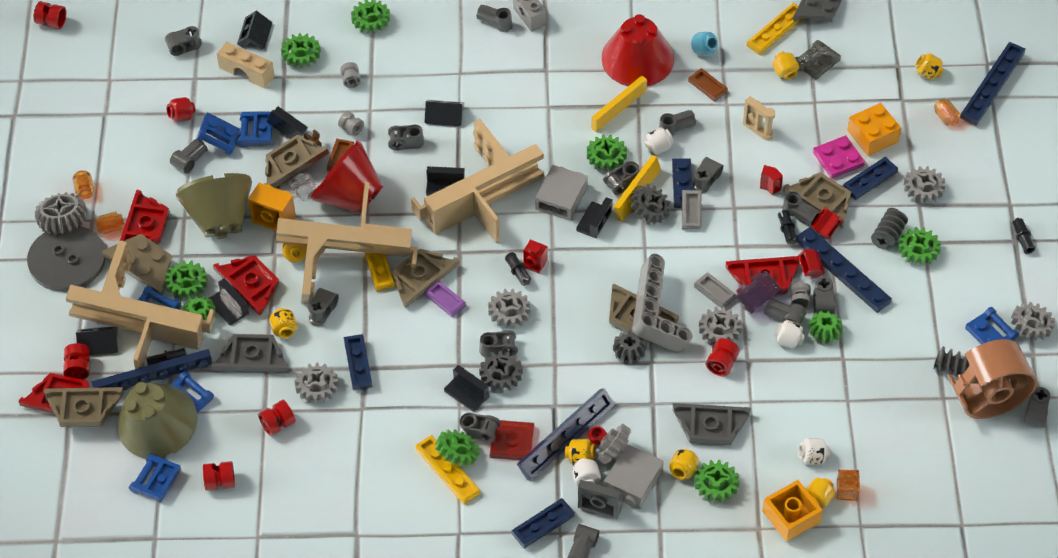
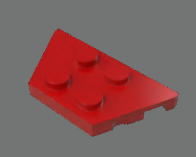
M136 189L120 241H125L142 234L155 244L160 243L170 214L169 208L159 204L152 197L144 196L142 191Z
M255 255L245 257L244 259L231 260L230 264L219 266V263L213 265L214 270L231 284L258 315H261L279 285V279Z
M798 256L726 261L725 267L748 296L788 293L800 260Z
M49 373L41 383L32 388V392L27 397H21L18 402L23 407L53 413L45 396L44 389L90 388L89 381Z

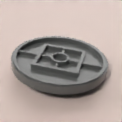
M78 226V229H72L71 232L67 231L64 234L58 233L57 235L54 233L48 234L46 231L31 245L27 255V264L31 276L41 286L54 291H68L70 285L83 287L100 274L106 257L102 254L105 248L102 240L96 233L82 226Z

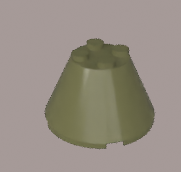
M224 173L225 177L214 179L213 175L199 178L178 188L176 198L206 238L216 236L218 240L227 238V234L242 232V224L252 187V178L249 175Z
M139 382L128 393L118 415L117 431L122 444L132 454L147 459L149 454L162 458V456L170 453H177L190 441L197 426L198 416L193 400L184 390L169 384Z

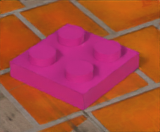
M846 135L813 148V154L831 179L865 165L864 159Z

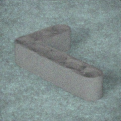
M654 253L648 257L640 270L632 330L636 336L674 352H682L692 340L693 334L688 328L658 316L665 261L662 256Z

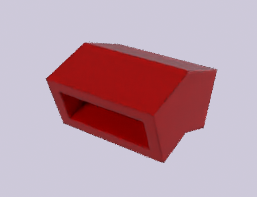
M764 165L761 173L760 189L767 190L771 195H774L782 189L783 175L777 168Z
M824 206L811 227L824 237L830 239L843 219Z
M804 249L798 255L804 276H812L815 279L825 274L820 255L815 249Z

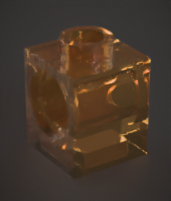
M838 469L836 480L837 500L857 501L860 490L859 470Z

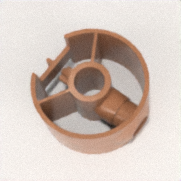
M1007 339L986 342L967 351L965 356L970 366L964 374L958 375L959 380L956 382L952 374H948L949 381L965 413L974 419L992 418L1015 409L1024 403L1037 387V379L1019 344Z

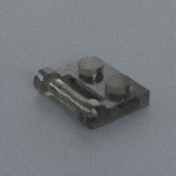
M816 40L811 48L795 58L799 68L817 80L841 60V55L820 40ZM816 52H819V53L816 54L813 58H811L808 62H805V61H806L808 58H810L813 54H815Z

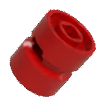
M39 1L35 6L33 14L35 24L49 25V27L61 29L66 20V7Z
M718 339L712 349V353L706 360L705 365L707 369L715 375L727 376L740 353L738 345L728 339Z
M73 343L64 348V376L83 380L88 378L90 373V349L88 346Z
M285 400L275 403L272 409L266 408L258 413L259 421L269 436L281 431V427L287 428L296 422L295 416Z
M232 461L221 462L218 466L215 463L203 464L205 491L217 490L219 486L223 489L235 488Z

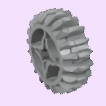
M67 192L45 198L44 201L39 202L35 211V219L39 228L43 232L47 231L48 234L54 233L55 235L58 233L64 234L67 231L71 232L72 229H78V226H82L83 222L86 221L87 208L83 199L79 195L75 196L74 193L68 195Z

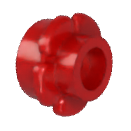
M595 426L590 429L587 438L592 444L599 445L603 437L607 435V432L604 428Z

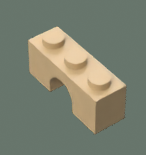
M226 42L217 53L220 69L233 75L239 69H242L248 75L249 82L264 89L275 77L273 62L229 42Z

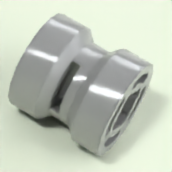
M353 62L343 64L340 68L343 85L347 88H355L360 85L361 77L358 65Z
M346 111L340 117L338 126L343 130L347 129L350 135L357 136L364 127V121L360 118H355V115L350 111Z
M805 282L793 284L791 287V294L793 295L791 297V305L799 304L805 309L811 305V298L809 296L811 294V286Z

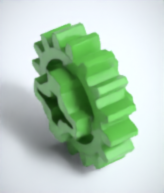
M365 0V3L358 2L359 7L354 6V11H351V20L355 29L360 28V32L366 30L367 34L370 31L376 33L377 29L382 31L383 26L387 27L388 22H390V10L387 9L386 4L382 5L381 1L377 3L375 0H371V2Z
M299 33L297 37L292 34V39L286 38V43H282L281 48L283 61H287V65L293 63L294 68L297 65L303 68L305 64L309 67L310 62L316 63V58H320L321 53L319 41L315 40L314 36L309 38L308 33L304 36Z
M602 134L601 139L596 136L595 142L590 140L589 146H587V159H589L590 165L595 164V169L601 167L602 171L605 168L611 171L612 167L618 168L619 164L624 165V160L627 159V146H624V141L619 142V137L613 139L610 134L606 138Z
M915 227L914 231L907 229V233H902L901 238H899L898 251L902 252V258L907 257L906 262L912 260L914 265L920 262L924 266L925 261L931 264L932 259H937L938 254H940L941 241L937 240L938 235L932 236V230L926 232L925 227L922 230Z
M183 260L182 265L176 262L175 268L169 267L170 273H165V285L168 293L172 292L173 297L179 295L181 300L184 296H187L188 299L190 295L196 296L197 292L203 293V287H207L208 278L205 268H201L200 263L193 265L192 260L189 264H186L185 260Z
M449 429L446 432L442 431L435 443L437 445L435 449L439 451L438 455L444 456V461H450L451 465L457 463L459 467H462L463 464L466 467H469L470 464L473 465L480 454L478 452L480 447L475 446L477 441H471L470 435H465L463 431L458 433L456 429L453 432Z
M710 460L709 465L703 463L702 469H697L694 478L695 489L699 490L698 495L702 496L705 494L706 501L709 498H713V503H716L717 499H720L723 503L725 497L729 500L732 499V494L737 493L740 481L738 480L739 474L735 473V467L728 468L729 462L723 465L721 460H718L717 464H714L712 460Z

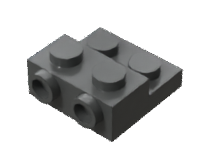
M580 480L578 485V508L617 520L623 506L621 491H617L613 487L597 485L593 481Z

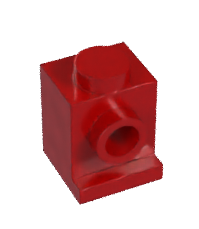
M530 239L523 250L525 269L540 274L548 260V246Z

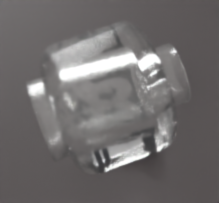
M299 173L289 181L290 189L288 192L293 195L294 200L298 198L304 201L312 195L317 184L309 173Z

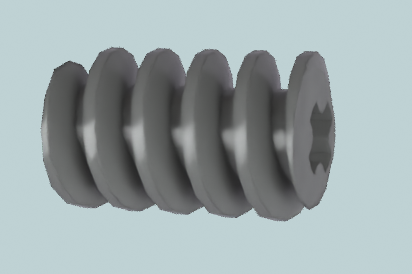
M888 208L881 222L871 235L873 244L881 249L893 247L908 223L907 216L896 208Z
M943 346L938 352L933 369L938 365L939 372H942L946 367L947 374L954 370V376L957 377L960 373L964 374L970 364L966 356L961 358L960 351L954 356L953 349L945 353V347Z

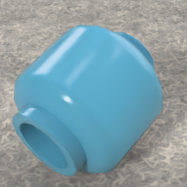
M698 32L691 40V47L697 55H711L717 50L718 40L712 32Z

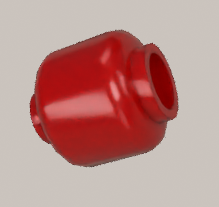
M187 97L174 98L166 106L167 115L174 122L191 120L196 110L194 103Z

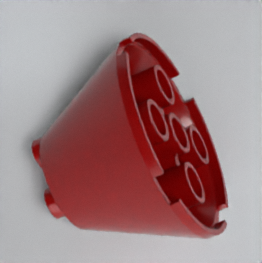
M641 14L626 20L605 44L601 55L602 66L607 75L625 86H630L641 76L647 79V87L655 85L670 74L674 65L672 47L655 23Z
M356 140L355 145H352L326 175L323 182L318 185L310 196L312 201L361 213L365 182L369 183L367 207L371 202L369 198L373 200L378 195L383 186L360 140Z

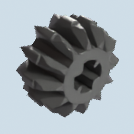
M629 330L627 334L620 332L619 337L615 336L613 351L615 352L616 359L621 358L622 363L627 360L631 365L632 360L639 362L640 357L644 358L647 348L644 339L636 336Z

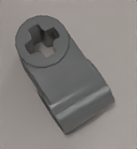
M195 26L171 32L165 37L169 52L173 56L197 50L202 45V41L199 38V29Z
M395 125L388 129V135L390 136L388 146L391 150L418 149L424 145L423 130L420 125Z
M705 157L694 173L693 189L702 190V193L707 192L720 177L724 165Z
M633 161L626 162L624 165L609 171L604 176L603 181L612 188L614 195H619L628 188L639 173V165Z
M820 276L815 282V289L813 291L814 314H818L820 310L823 313L829 310L830 314H834L836 302L833 282L827 276Z
M318 288L308 305V311L310 312L309 322L312 325L321 326L326 322L331 312L337 306L339 294Z
M511 330L483 333L480 336V354L483 357L487 356L491 358L492 352L498 355L499 351H502V355L510 352V357L518 353V347L515 345L516 333Z
M1037 387L1031 395L1023 423L1042 428L1045 427L1050 400V392L1046 388Z
M467 412L460 417L459 424L465 435H470L474 439L494 442L496 438L495 432L497 427L501 425V421L491 415Z

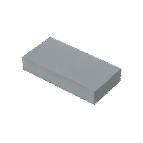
M682 190V229H701L702 190Z
M708 272L694 283V288L721 309L736 299V294Z

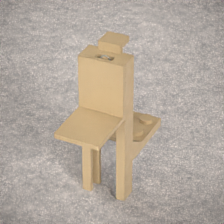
M479 119L474 122L473 135L475 142L473 145L475 150L482 154L485 163L490 166L425 197L423 205H420L415 197L412 198L411 207L420 222L425 220L434 234L475 215L497 243L500 241L499 218L490 208L489 204L544 178V172L539 170L537 164L538 161L544 159V154L534 144L509 156L482 120Z
M365 182L360 227L278 218L276 243L307 246L301 303L309 304V298L314 297L315 282H311V279L316 278L317 263L315 262L326 248L402 257L412 255L411 268H415L418 247L410 246L412 229L365 224L369 190L368 182Z
M123 241L118 242L102 292L75 285H70L66 302L73 303L69 310V316L142 333L133 359L135 369L144 367L152 339L199 350L204 332L211 333L215 320V311L213 309H210L207 320H203L200 314L122 297L119 290L120 287H124L126 281L125 272L129 271L131 267V259H129L130 250L127 248V242Z

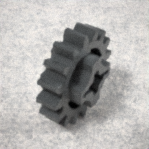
M646 184L645 187L641 185L632 194L633 196L630 201L633 204L631 207L636 208L634 213L640 214L639 219L645 218L646 223H649L651 220L653 224H656L657 222L662 223L669 216L671 210L669 204L671 201L666 200L667 194L662 195V189L657 191L655 185L650 188L649 184Z
M499 351L498 355L492 352L491 358L485 356V362L480 363L479 375L481 376V381L485 382L489 387L492 386L493 391L497 388H500L501 392L504 391V388L510 391L511 385L517 387L518 381L522 380L523 367H521V361H517L516 355L510 357V352H507L505 355H502V351Z

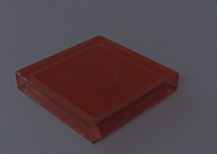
M500 420L501 425L496 429L495 441L491 442L490 458L523 459L532 450L534 423Z

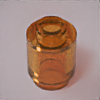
M942 98L935 103V113L946 126L955 125L959 121L960 112L950 100Z
M84 170L75 173L72 179L76 195H79L81 199L92 197L94 186L91 173Z
M117 211L94 219L99 234L121 230V225H124L122 214H117Z

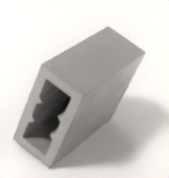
M552 165L535 197V210L571 221L588 188V176L564 167Z
M627 444L626 449L620 454L604 480V487H613L617 491H621L623 501L627 505L641 509L663 472L664 461Z

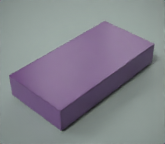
M439 280L424 291L425 296L450 317H454L466 307V302Z

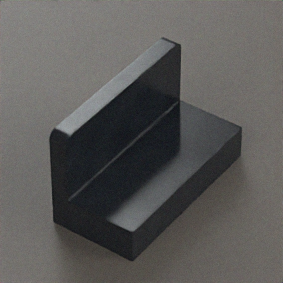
M257 10L246 16L237 45L243 48L253 43L263 50L268 40L272 21Z
M427 100L425 103L424 122L426 124L461 126L465 102Z
M279 106L270 112L266 121L290 139L296 135L303 136L308 129L305 124Z
M427 166L426 196L464 179L465 168Z
M606 197L602 204L591 202L577 225L576 231L597 239L613 211V199Z
M223 278L218 281L220 291L208 299L213 301L216 312L228 325H232L248 315L249 311L247 302Z
M118 327L78 329L76 332L77 343L88 346L90 355L117 353Z
M460 365L453 369L454 379L444 388V392L472 412H475L489 398V385Z

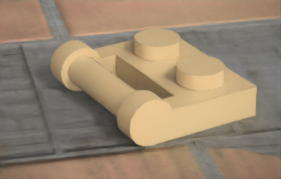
M749 96L745 100L743 125L764 140H771L773 138L772 123L776 112L772 108H766L760 101ZM763 117L765 118L764 128L762 127Z

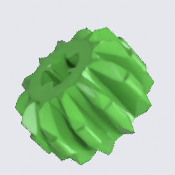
M197 295L195 299L188 298V303L183 305V311L200 314L203 320H207L210 309L216 312L213 301L207 299L205 295L201 298Z
M820 310L818 315L814 314L809 322L810 336H815V341L822 340L823 344L826 341L832 344L834 339L838 340L843 331L841 318H837V313L830 314L829 310L826 313Z

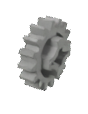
M919 166L918 170L912 168L911 173L907 172L904 179V191H908V197L914 196L913 201L920 199V203L923 204L924 200H927L930 204L931 199L938 201V197L943 196L946 187L945 178H941L942 173L936 174L935 168L932 171L929 170V166H926L925 169Z
M504 289L502 294L499 291L496 292L497 297L491 296V302H488V314L491 316L492 322L497 321V326L504 324L506 329L508 325L515 328V324L518 323L521 326L522 320H528V315L531 314L530 301H527V295L522 296V291L515 293L514 289H511V292Z
M1023 302L1021 306L1017 305L1013 311L1011 324L1015 325L1014 330H1020V336L1025 334L1026 339L1033 337L1037 341L1038 337L1044 340L1046 336H1050L1055 327V318H1051L1052 312H1046V307L1040 308L1038 303L1036 306H1033L1032 302H1029L1027 306Z
M714 307L713 312L708 309L707 315L702 314L701 320H699V334H702L703 340L708 338V344L716 343L721 338L734 342V339L738 340L739 334H741L742 321L738 319V314L732 315V309L727 312L725 307H722L721 310Z
M316 362L314 367L308 364V369L302 367V374H296L297 379L294 380L296 393L300 394V399L306 397L307 403L311 400H314L315 404L318 403V400L325 403L326 397L332 399V393H337V387H339L337 373L333 372L332 367L327 369L325 363L322 367L319 366L318 362Z
M621 424L616 430L612 428L601 440V444L598 447L600 450L596 459L605 465L611 459L616 460L627 447L631 429L625 424Z

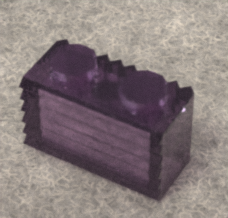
M758 271L751 277L752 282L746 286L744 283L736 290L738 294L734 296L735 299L749 315L781 290L767 271L763 273Z

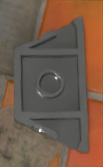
M801 0L793 20L799 21V18H809V22H832L842 0Z
M233 334L229 339V343L221 350L220 357L211 364L212 371L289 372L288 364L283 358L274 335Z
M673 403L672 410L689 443L731 445L751 414L750 407Z

